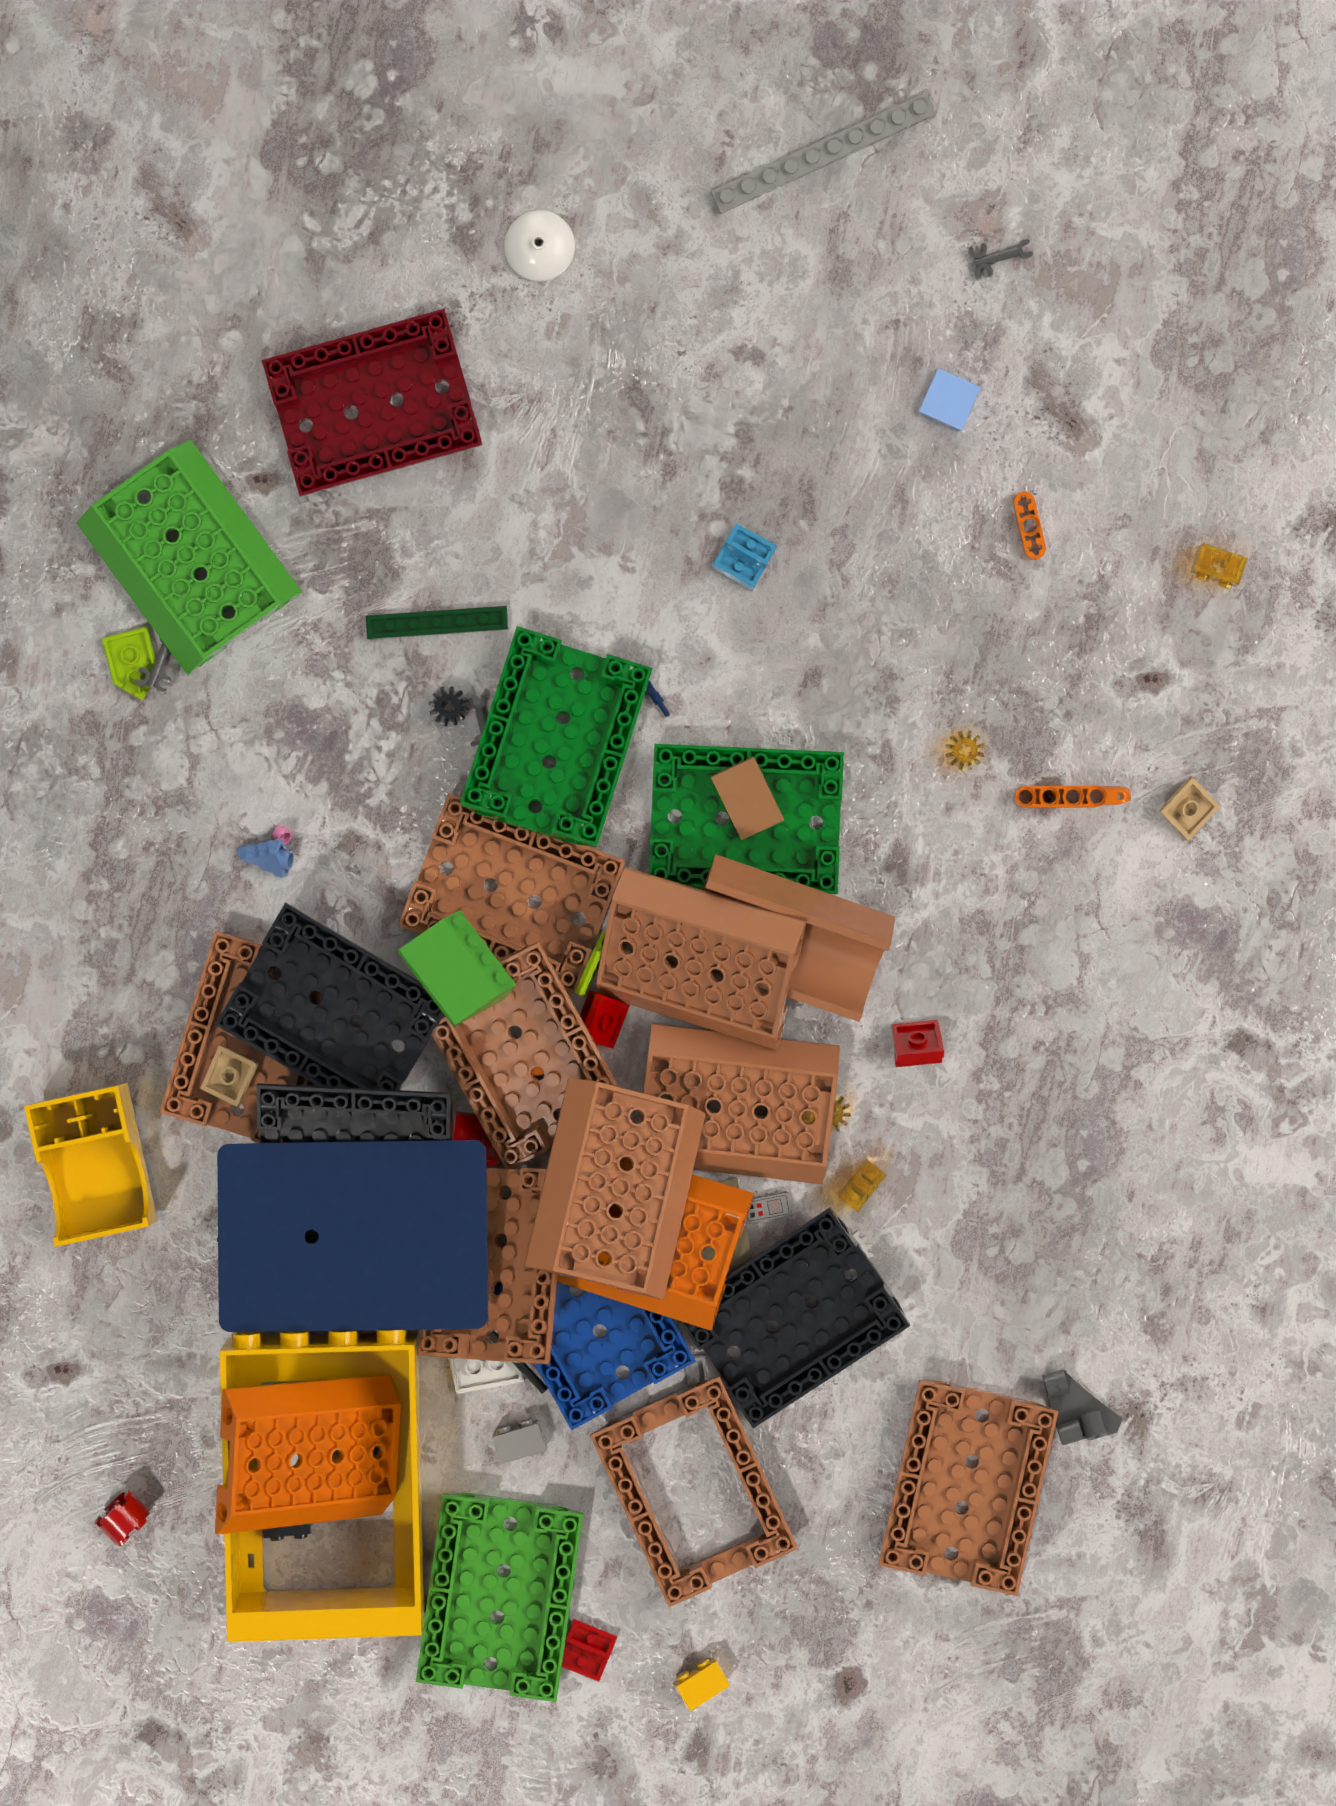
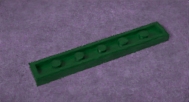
M507 606L365 616L368 640L509 630Z

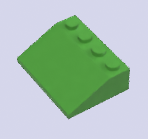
M460 910L440 920L397 951L453 1027L503 1001L516 986V983Z

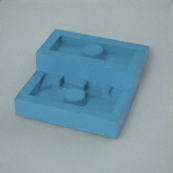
M736 523L711 568L753 590L777 546Z

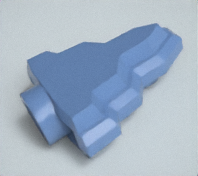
M279 839L269 840L264 843L259 842V844L244 845L237 849L240 860L258 865L262 870L271 872L281 878L288 876V872L294 863V852L286 850L284 841Z

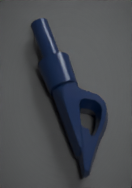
M649 679L645 695H650L654 705H658L666 718L671 714L663 703L664 699Z

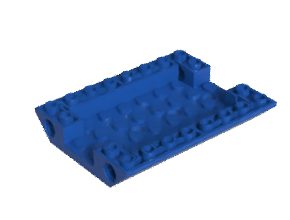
M498 1282L494 1287L496 1295H500L503 1291L501 1282ZM557 1282L550 1364H535L572 1431L612 1409L613 1405L652 1383L654 1385L693 1364L696 1360L672 1318L585 1290L580 1296H574L570 1292L571 1286ZM598 1324L606 1327L607 1332L603 1337H597L593 1333V1328ZM619 1366H626L629 1369L630 1373L626 1378H620L616 1375V1369Z

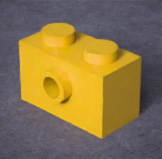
M708 1658L701 1660L696 1664V1669L679 1674L676 1677L677 1681L672 1683L685 1707L690 1712L730 1686L718 1663L712 1658L710 1660Z

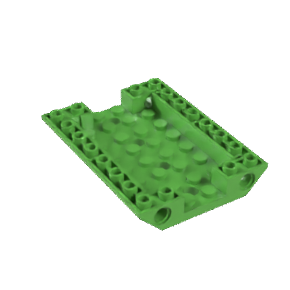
M191 440L167 450L91 505L76 522L187 675H190L226 649V644L262 618L266 620L303 593ZM143 491H148L151 494V500L147 504H141L138 500L139 494ZM174 529L179 532V538L176 542L167 541L166 534L168 531ZM198 568H205L207 570V577L202 581H198L194 577V573ZM227 606H232L235 609V616L231 619H225L222 615L223 609Z
M468 1492L442 1494L416 1682L463 1689V1685L466 1684L510 1691V1696L557 1702L583 1513L560 1505ZM508 1517L515 1518L517 1521L516 1528L507 1529L504 1525V1520ZM501 1564H507L511 1572L506 1576H502L498 1573L497 1567ZM493 1611H501L504 1619L501 1622H494L491 1619ZM486 1658H495L498 1665L494 1669H488L484 1665Z

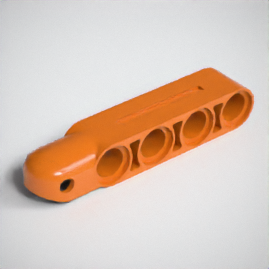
M1024 786L1018 788L1013 793L1014 803L1021 808H1094L1102 805H1119L1131 800V792L1124 786ZM1023 790L1029 792L1031 797L1027 804L1019 800V793ZM1046 790L1054 794V800L1050 804L1044 802L1042 798ZM1069 790L1077 793L1078 798L1074 804L1069 803L1066 799V794ZM1093 790H1097L1101 794V800L1098 803H1093L1090 800V793ZM1118 794L1121 795V799L1117 798Z

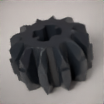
M453 686L449 688V694L442 687L440 688L441 697L437 693H433V696L438 701L429 702L430 706L437 707L431 710L430 714L435 715L439 713L435 719L437 723L444 717V726L447 727L449 725V719H452L453 725L456 726L458 725L457 716L463 721L466 719L460 712H469L468 707L462 706V704L468 702V698L459 700L463 691L459 690L454 696L455 688ZM448 700H452V704L455 705V709H451L450 713H447V710L443 707L444 703L448 704Z

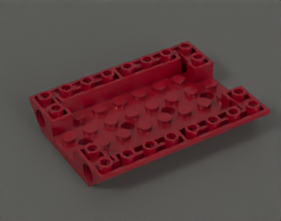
M445 309L262 360L273 403L277 409L288 448L287 453L300 497L483 445ZM440 382L449 384V390L444 394L436 391V386ZM399 394L403 396L404 401L402 405L395 407L390 401L394 395ZM354 407L358 410V415L355 419L346 418L345 412L348 408ZM304 420H309L313 423V427L309 432H302L300 430V424Z

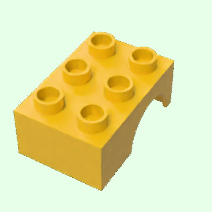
M127 1082L24 1106L36 1163L41 1165L46 1175L52 1195L55 1212V1235L53 1237L55 1247L149 1227L158 1221Z

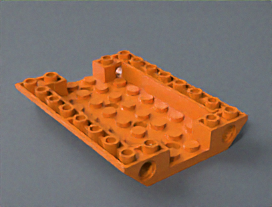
M623 1157L620 1160L621 1169L624 1171L630 1170L632 1166L631 1160ZM692 1174L664 1300L618 1290L617 1287L576 1277L570 1278L557 1275V1282L712 1331L726 1287L727 1274L738 1239H741L754 1193ZM612 1204L609 1207L610 1216L613 1218L620 1216L621 1209L618 1205ZM712 1247L715 1250V1256L712 1260L703 1259L702 1251L704 1248ZM601 1252L598 1255V1262L603 1266L608 1265L610 1262L609 1254Z
M390 1375L223 1389L220 1437L230 1441L228 1484L217 1485L215 1534L220 1535L382 1515L396 1497L401 1402ZM379 1446V1453L373 1457V1449ZM338 1450V1458L332 1461L334 1451ZM297 1454L298 1461L295 1465L291 1466V1458ZM255 1458L256 1465L252 1470H249V1462Z

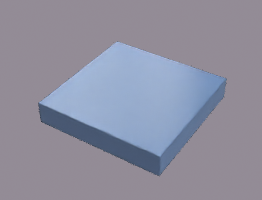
M938 368L918 413L962 431L981 387Z

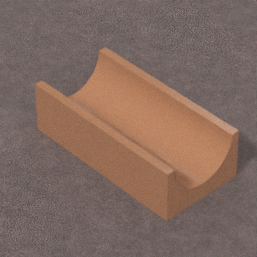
M715 854L702 889L703 891L806 921L798 963L791 974L787 997L860 1022L866 998L884 951L889 950L892 943L895 916ZM718 969L712 970L723 975V973ZM758 983V987L769 990L766 984Z

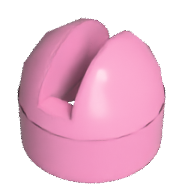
M276 826V830L271 832L272 839L283 840L286 845L292 838L291 831L285 826Z

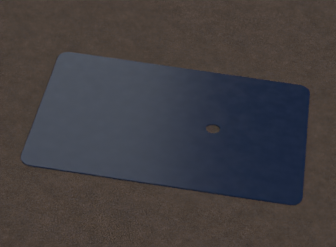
M480 1141L225 1144L218 1150L219 1324L223 1330L227 1332L479 1329L487 1323L486 1148ZM310 1229L317 1231L319 1235L318 1241L314 1244H310L305 1240V1233Z

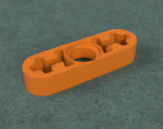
M1020 492L1013 499V509L1025 556L1028 559L1037 560L1046 551L1040 519L1033 495L1029 492ZM1021 497L1030 501V504L1027 505V512L1033 511V515H1026L1020 518V514L1025 513L1023 506H1018ZM1027 519L1033 520L1036 524L1035 531L1031 533L1023 529V522ZM1038 534L1039 538L1034 539L1035 545L1041 547L1037 552L1038 555H1034V552H1029L1028 548L1032 546L1031 539L1026 541L1025 537H1032Z

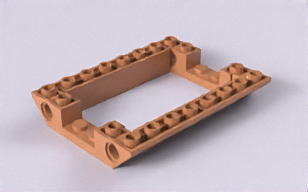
M720 1376L691 1384L616 1418L590 1434L668 1607L711 1589L712 1583L754 1565L757 1568L798 1549ZM708 1406L709 1412L764 1532L680 1570L623 1444L628 1441L632 1443L641 1439L643 1434L681 1416L685 1415L687 1418L698 1413L699 1409Z

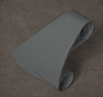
M1064 1369L1042 1375L1050 1408L1059 1411L1056 1428L1062 1445L1083 1439L1094 1440L1118 1433L1123 1418L1096 1399Z

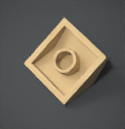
M1190 776L1159 812L1175 830L1189 841L1221 806Z
M219 1045L200 1089L236 1107H240L258 1063Z

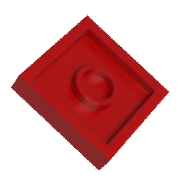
M589 990L580 1017L596 1044L614 1049L630 1005Z
M938 1020L891 1024L895 1067L943 1063L944 1047Z

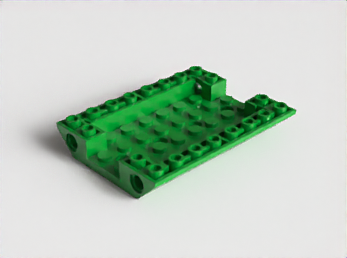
M516 626L460 805L483 817L567 843L597 847L653 668L607 654L606 658L562 645L561 639ZM580 669L584 673V677L581 680H574L570 676L571 671ZM566 713L569 715L570 721L567 724H560L556 720L557 715ZM546 757L554 758L556 761L555 767L551 769L545 768L542 764L543 759ZM533 801H537L542 805V810L538 813H532L528 809V805Z
M654 744L649 874L693 888H703L716 854L828 894H838L839 833L844 752ZM754 756L784 817V821L741 840L730 816L726 825H718L715 821V816L718 812H725L727 814L728 812L711 779V775ZM671 810L681 812L682 819L680 822L671 823L669 821L668 814ZM813 816H819L823 820V825L818 830L810 827L809 821Z

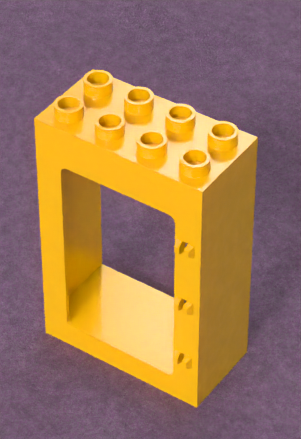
M360 1330L328 1331V1335H312V1331H282L280 1336H265V1332H236L231 1334V1338H228L221 1348V1408L222 1390L227 1388L260 1386L264 1382L328 1380L385 1374L390 1375L401 1402L396 1497L393 1500L394 1586L267 1591L264 1588L263 1529L224 1534L227 1642L422 1635L425 1602L419 1361L417 1355L418 1332L376 1330V1333L360 1334ZM222 1438L223 1485L228 1484L230 1441ZM255 1458L249 1462V1470L255 1467ZM249 1554H254V1567H249Z

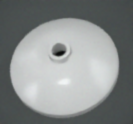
M531 211L518 217L509 227L504 242L505 255L511 268L521 277L535 282L550 281L559 277L570 266L575 253V240L569 225L560 216L549 211ZM541 239L544 243L538 247L535 245V241Z

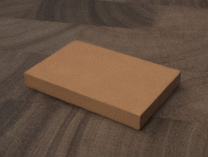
M754 756L711 775V779L741 840L784 821V817Z

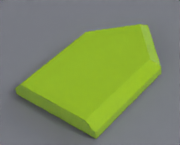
M148 627L101 638L113 684L143 701L150 687H138L135 685L134 680H144L146 678L145 675L139 673V668H146L151 674L156 661Z
M606 931L601 933L575 993L581 996L587 995L600 965Z

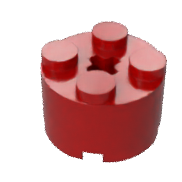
M127 1489L126 1493L122 1492L104 1509L105 1516L102 1518L99 1515L94 1524L114 1544L120 1547L130 1538L128 1534L134 1528L138 1531L147 1522L146 1518L150 1513L148 1512L149 1509Z

